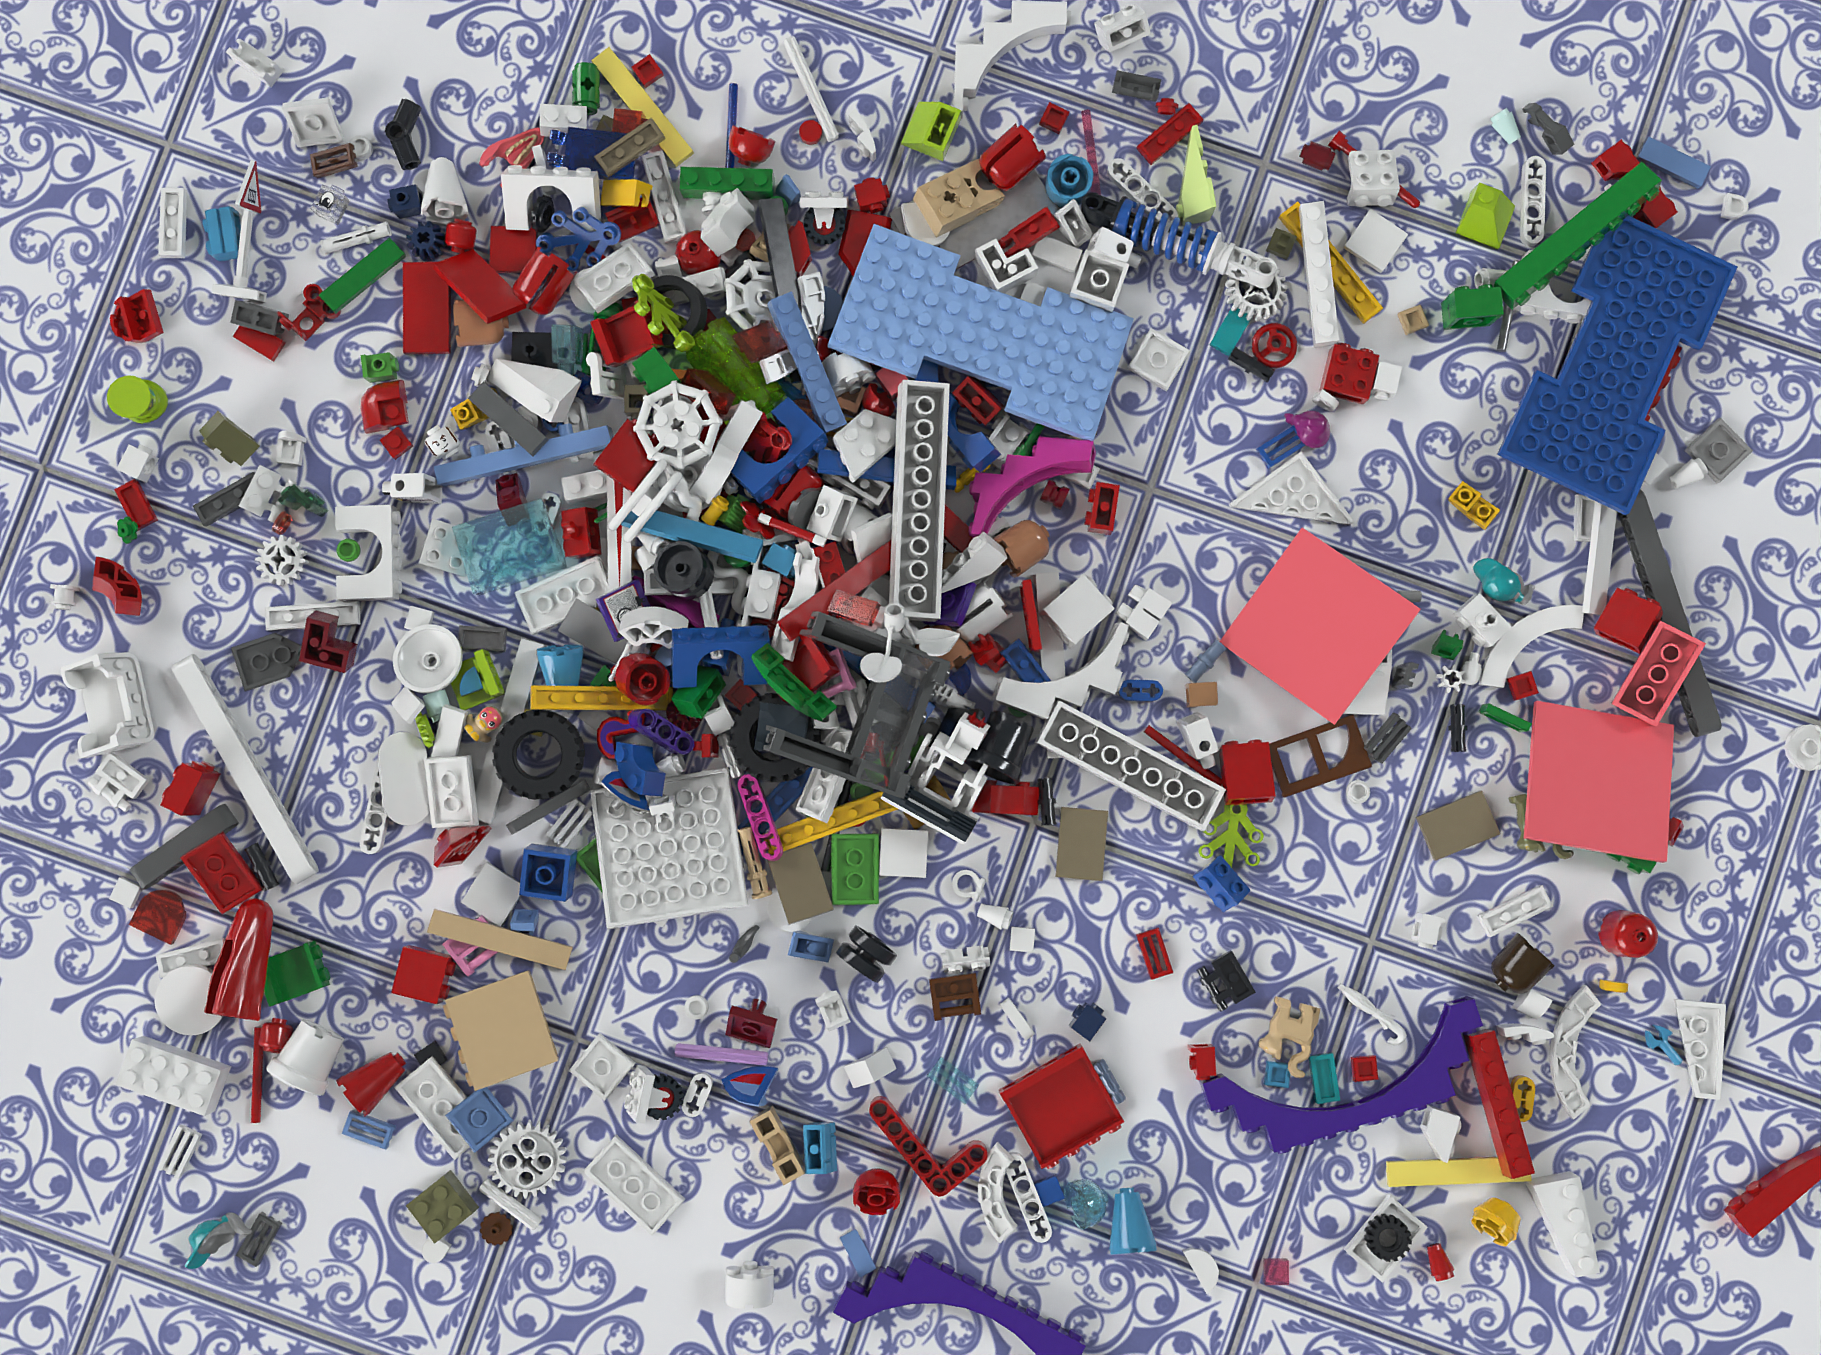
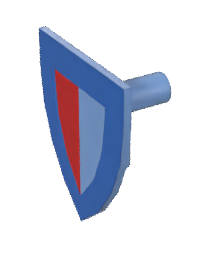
M769 1066L749 1067L734 1072L721 1080L726 1092L733 1099L743 1104L759 1107L767 1104L765 1094L779 1069Z

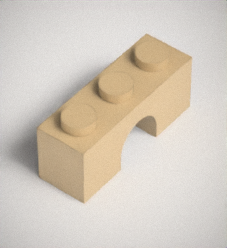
M773 1105L752 1116L749 1122L760 1143L763 1142L767 1147L773 1161L772 1165L783 1186L805 1174V1165Z

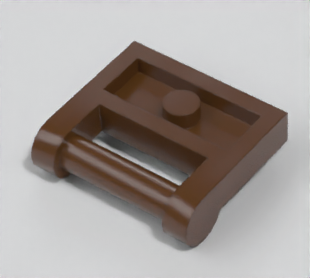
M975 972L929 979L935 1021H940L944 1017L973 1013L974 1016L981 1015ZM972 998L973 1004L940 1008L939 1002Z

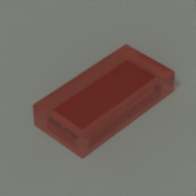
M836 589L827 611L832 615L872 627L881 605L876 601Z

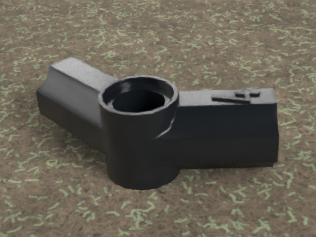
M406 98L401 99L393 120L385 128V134L392 144L402 170H412L421 164L412 142L411 132L422 108ZM403 131L400 137L394 138L397 132Z

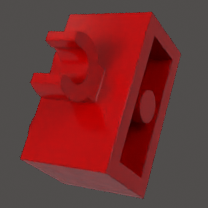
M580 507L561 511L565 557L580 559L602 555L599 523L594 522L598 518V509Z

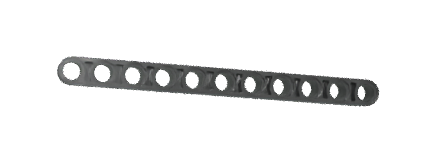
M1640 489L1630 513L1624 515L1618 512L1646 599L1651 598L1660 603L1663 615L1659 621L1692 636L1646 496ZM1698 656L1677 691L1689 728L1695 737L1720 731L1722 728L1721 720L1700 657Z

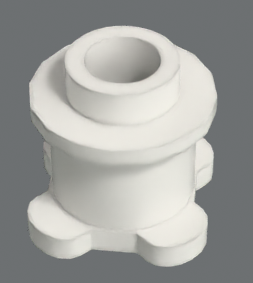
M50 584V588L55 589L54 600L51 601V604L56 605L55 609L71 610V606H76L74 595L75 592L80 591V588L70 585Z

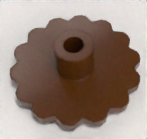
M500 1212L490 1213L489 1216L484 1217V1221L480 1224V1233L488 1244L492 1243L494 1246L497 1244L502 1245L512 1235L511 1229L513 1225L511 1224V1219L507 1218L506 1214H501Z

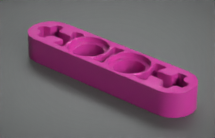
M751 774L743 775L738 781V789L762 857L768 861H777L783 854V846L759 779L750 776ZM748 780L754 783L751 788L753 793L756 794L755 796H751L750 791L744 788L747 786ZM755 801L762 802V810L758 813L751 811V805ZM763 822H768L770 825L769 832L761 835L758 831L759 825ZM769 839L771 845L777 847L774 850L773 856L766 853L769 850L768 842H762V840Z

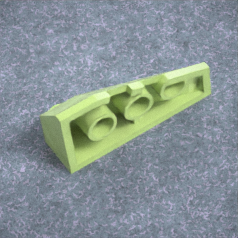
M1193 125L1189 133L1179 202L1176 205L1178 217L1181 218L1182 225H1185L1187 221L1192 224L1207 222L1216 208L1211 177L1207 178L1208 164L1206 160H1201L1203 145L1197 125Z

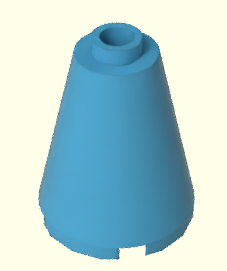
M566 644L561 647L553 645L537 649L536 655L546 686H579L584 653L582 645Z
M1134 1187L1120 1188V1193L1115 1194L1109 1246L1110 1254L1157 1251V1244L1139 1192H1134Z

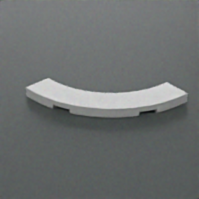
M820 272L797 278L801 296V315L814 346L818 341V336L821 334L825 319V291ZM787 345L777 354L759 362L766 384L778 381L797 368Z
M1561 605L1534 612L1511 626L1512 628L1495 643L1487 656L1478 685L1504 688L1512 662L1527 644L1537 637L1554 630L1582 629L1583 606Z
M1583 985L1566 1003L1555 1024L1554 1038H1551L1550 1071L1553 1085L1563 1108L1573 1120L1592 1105L1581 1087L1575 1069L1579 1033L1589 1017L1602 1005L1587 985Z

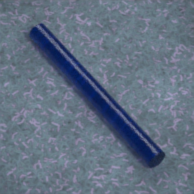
M736 83L729 84L725 168H734L735 155L729 149L728 141L732 126H736L738 84Z

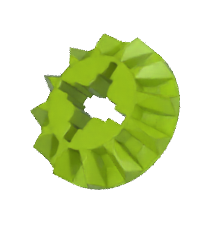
M420 711L415 721L424 745L429 748L434 746L432 741H435V737L426 714L422 715Z

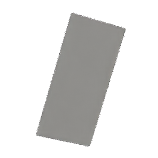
M575 599L558 629L562 634L617 664L628 642L626 638L614 642L602 613L579 599ZM647 643L646 648H650L652 643Z

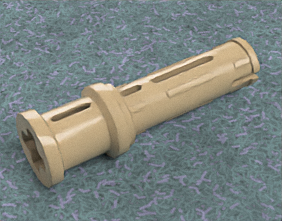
M752 827L739 829L738 833L749 871L746 877L747 880H750L753 891L751 897L752 899H759L772 894V890H769L766 880L767 871L762 869Z

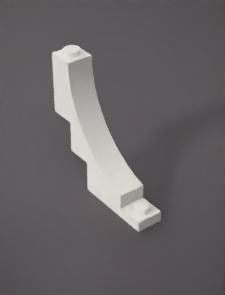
M1012 0L1011 23L984 22L983 44L956 43L954 107L961 110V119L963 118V111H967L968 97H976L984 77L1004 54L1030 39L1045 35L1065 34L1066 25L1071 24V11H1067V2Z

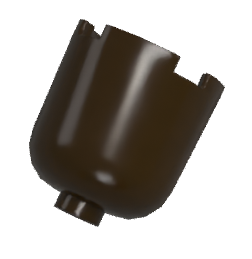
M1517 933L1495 957L1491 969L1497 978L1495 983L1505 992L1510 989L1514 993L1523 994L1532 989L1555 965L1538 949L1533 948L1523 936Z

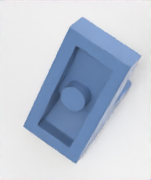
M794 931L788 955L829 963L834 939L808 934L803 931Z

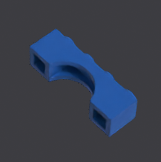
M949 391L948 436L951 441L948 443L957 453L959 451L963 453L965 457L962 460L970 470L975 468L981 473L1002 454L982 432L963 434L958 431L956 415L961 405L958 404L959 402Z

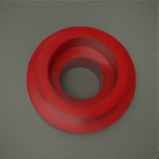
M1161 98V101L1155 105L1158 108L1157 113L1162 115L1176 114V109L1179 104L1174 103L1172 98Z

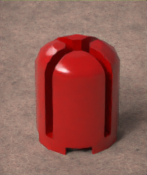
M1015 123L988 147L979 158L984 176L989 182L993 183V186L1003 191L1013 189L1046 159L1044 150L1038 151L1033 141L1035 137L1023 125L1017 127Z
M537 247L513 284L512 289L514 295L520 301L528 304L551 269L552 271L528 307L534 313L547 315L554 310L577 272L571 273L567 270L569 264L553 253L547 256L539 252L542 247Z
M805 466L798 469L787 483L780 484L774 490L773 495L760 504L764 508L769 505L778 519L789 523L788 511L792 501L796 502L801 495L800 492L804 489L823 487V480L815 470Z

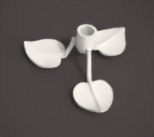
M855 599L852 606L851 620L853 625L871 632H876L879 628L884 629L885 627L888 630L885 655L870 653L864 656L860 663L863 675L868 680L874 682H887L900 674L902 669L901 660L889 655L892 634L900 632L904 625L913 642L919 644V650L926 652L929 656H942L948 653L960 636V633L937 628L921 629L917 631L915 636L909 624V618L904 617V607L900 604L892 603L884 608Z

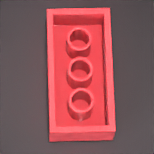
M1659 621L1611 703L1657 727L1706 643Z

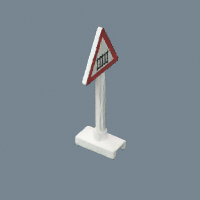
M251 160L235 202L236 206L244 208L236 276L233 278V285L213 284L212 293L266 302L267 293L247 287V269L253 222L252 212L261 214L257 162Z

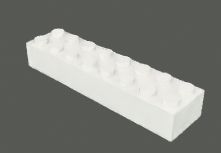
M1061 701L1055 702L1056 705L1052 713L1046 719L1034 743L1201 831L1206 830L1226 791L1225 788Z

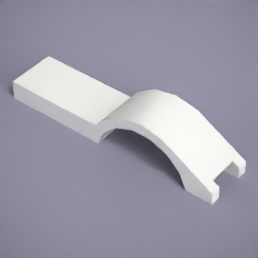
M743 400L740 401L719 437L707 465L689 489L690 494L697 493L704 497L705 502L708 504L712 501L729 476L740 451L763 414L762 411Z
M796 552L793 562L795 569L793 593L786 606L781 608L778 620L817 593L820 558L813 556L812 560L803 559V555ZM777 624L771 646L785 658L784 660L793 662L800 636L793 641H789Z

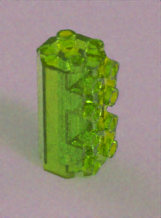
M724 316L713 320L707 325L709 327L708 330L704 332L701 329L693 337L695 345L689 351H686L687 360L703 380H715L717 382L715 394L725 408L739 404L741 400L745 402L752 400L755 402L756 408L767 415L774 409L772 404L785 396V392L777 381L766 384L759 364L760 360Z

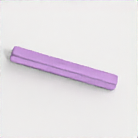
M678 1043L675 1047L676 1057L766 1065L768 1062V1053L764 1051Z

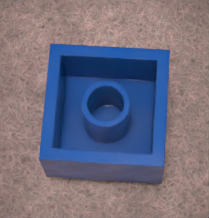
M539 844L527 846L523 852L519 895L566 902L573 896L577 850Z

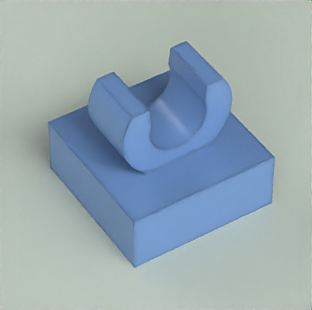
M515 909L510 921L511 930L521 933L522 931H529V935L533 936L539 919V911Z

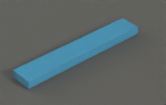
M657 510L640 530L674 541L689 542L696 547L756 563L763 547V540ZM631 511L623 520L621 526L630 528L639 516Z

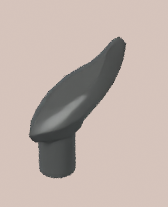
M758 925L749 929L737 941L732 954L729 956V960L732 963H736L747 953L756 932L760 928Z

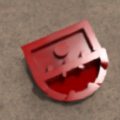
M142 289L130 297L120 296L114 302L117 306L114 314L110 315V325L117 337H121L129 342L144 343L164 333L150 289Z

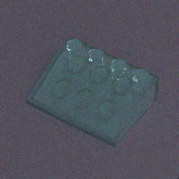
M542 498L452 527L473 594L480 596L567 568L559 540Z

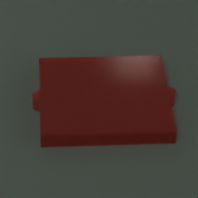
M769 321L732 335L733 340L739 347L740 353H744L751 364L787 349L786 343L780 337V332L776 331Z

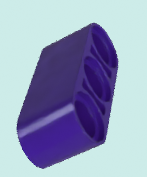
M635 709L629 714V724L633 729L667 751L674 754H688L693 750V738L653 710ZM642 714L646 717L643 725L640 723V716ZM661 726L664 728V735L662 737L658 733ZM680 738L683 741L681 749H679L677 746V742Z

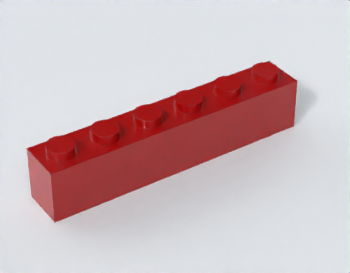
M1484 1029L1472 1034L1463 1035L1502 1175L1515 1179L1535 1174L1495 1030Z

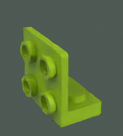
M478 650L474 652V657L462 661L458 675L451 682L452 689L462 710L466 711L505 695L495 665L487 650ZM475 666L476 670L480 673L484 689L461 696V679L469 669Z

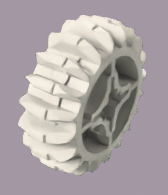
M1280 269L1276 270L1270 285L1273 292L1272 299L1269 297L1270 294L1267 288H1261L1259 292L1254 291L1251 293L1253 289L1259 288L1244 281H1241L1243 283L1242 287L1245 289V294L1242 296L1239 290L1240 280L1228 276L1229 280L1225 283L1227 289L1224 294L1230 296L1226 300L1227 304H1234L1231 310L1236 311L1239 308V317H1242L1244 312L1248 313L1247 321L1251 320L1252 316H1254L1257 322L1260 321L1261 317L1267 320L1270 314L1276 315L1278 309H1281L1284 305L1283 301L1287 298V294L1284 292L1288 289V285L1283 284L1286 280L1285 277L1278 276L1281 272Z

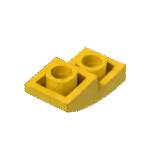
M469 399L450 409L460 430L469 428L489 418Z
M1462 481L1448 498V501L1467 518L1486 530L1499 514L1500 509L1483 499L1480 492Z

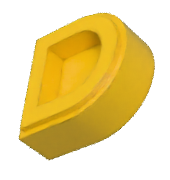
M1600 979L1599 988L1626 993L1628 992L1629 983Z

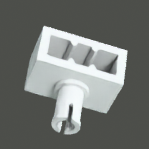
M1480 593L1473 595L1453 613L1457 618L1455 620L1462 629H1467L1473 635L1472 640L1480 647L1487 648L1493 646L1512 628Z

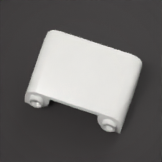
M128 652L96 654L60 668L65 685L70 689H81L91 734L83 735L78 740L80 758H90L142 745L154 738V727L141 669L135 655Z

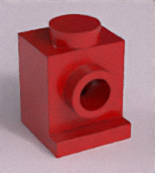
M1212 1044L1188 1045V1050L1193 1053V1056H1189L1190 1070H1194L1196 1080H1209L1210 1076H1216L1215 1047Z

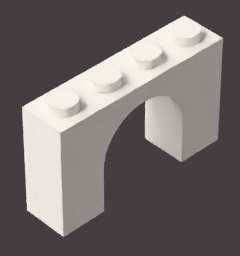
M511 165L501 173L505 223L508 230H529L532 227L530 218L532 217L531 211L533 210V192L537 187L544 185L554 186L563 191L571 202L572 212L579 207H584L590 215L602 222L598 171H591L590 168H578L577 171L568 170L567 167H555L554 170H548L543 166L522 169L520 165ZM578 212V216L584 218L583 213ZM586 222L577 223L587 231H596Z
M1529 250L1528 252H1526L1522 256V259L1533 250ZM1548 284L1543 290H1536L1531 294V298L1523 306L1518 305L1514 310L1521 311L1520 313L1524 315L1540 314L1546 319L1563 318L1569 323L1583 322L1592 301L1583 298L1582 301L1577 303L1564 302L1553 294Z
M392 505L335 507V530L341 533L370 532L377 536L382 545L381 561L373 571L364 575L336 576L337 600L343 602L399 600V594L402 593V582L399 580L402 561L398 557V548L401 547V536L398 534L401 514L396 507Z

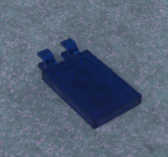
M568 127V133L550 130L549 139L552 140V144L566 145L565 156L548 152L547 162L550 167H567L568 170L577 171L578 168H590L591 171H598L599 179L629 180L634 179L636 160L608 178L594 156L627 133Z

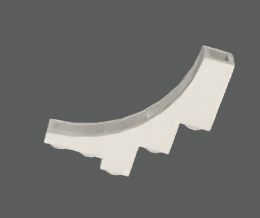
M1123 622L1114 623L1106 642L1098 653L1083 667L1068 676L1043 683L1020 682L1005 677L998 678L991 701L1043 720L1048 719L1056 705L1054 700L1074 707H1082V704L1087 702L1090 694L1088 687L1107 695L1115 694L1122 686L1123 679L1121 676L1123 672L1114 668L1121 661L1122 654L1120 650L1129 638V632L1127 631L1129 625Z

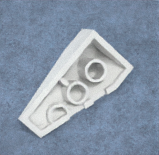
M497 358L487 377V380L549 422H564L582 382L564 370Z

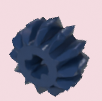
M418 221L417 229L410 226L413 234L406 235V238L410 241L407 243V247L409 250H412L414 257L420 256L422 261H426L429 256L431 260L435 261L436 253L443 255L440 248L447 246L443 241L445 234L441 232L439 225L433 226L431 221H427L424 226L422 222Z

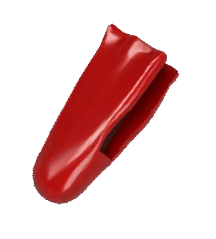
M257 898L248 899L237 910L210 978L207 1002L204 1009L206 1014L254 1021L261 1019V1004L266 983L273 926V910L266 901Z

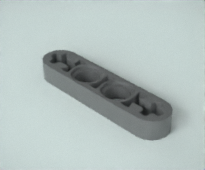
M583 780L511 821L506 826L511 835L590 791L591 788L586 780Z

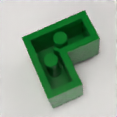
M655 347L632 363L636 368L633 371L634 375L640 383L646 382L643 387L649 395L671 384L672 381L682 384Z

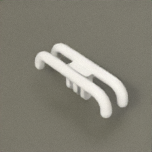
M664 459L657 462L608 524V528L614 531L631 511L639 516L623 536V540L626 543L634 539L682 479V473L678 471L670 477L659 492L652 486L667 467V461Z

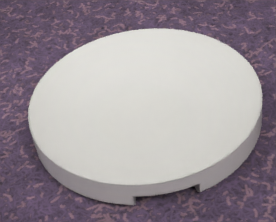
M187 964L170 971L161 979L155 992V1008L159 1018L169 1029L183 1035H199L211 1030L223 1019L224 1016L206 1014L204 1012L213 970L202 965Z

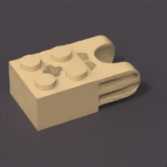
M979 159L918 187L913 201L914 203L916 202L936 238L996 208L1004 200L1005 195L999 188L983 190L977 185L975 180L983 173Z

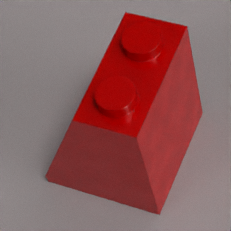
M627 418L593 464L631 493L635 491L656 462L655 460L650 461L647 459V453L637 433L633 432V426L637 422L635 418L632 421ZM652 433L651 436L648 434L655 448L659 440L655 433Z

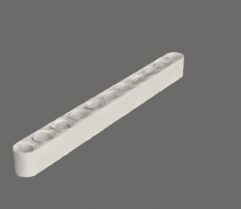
M191 654L174 664L172 670L290 879L295 884H299L319 872L315 860L202 661L195 654Z

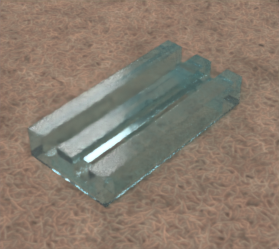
M940 1056L937 1063L927 1074V1077L964 1104L967 1103L979 1086L977 1082L942 1056ZM941 1064H943L949 1070L954 1072L956 1075H958L972 1087L969 1089L964 1084L959 1082L957 1079H955L953 1076H951L949 1073L943 1070L940 1067ZM936 1071L966 1092L965 1097L935 1076Z

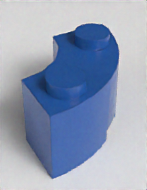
M616 742L614 756L619 773L625 784L637 794L662 797L666 773L660 771L656 766L653 758V747Z

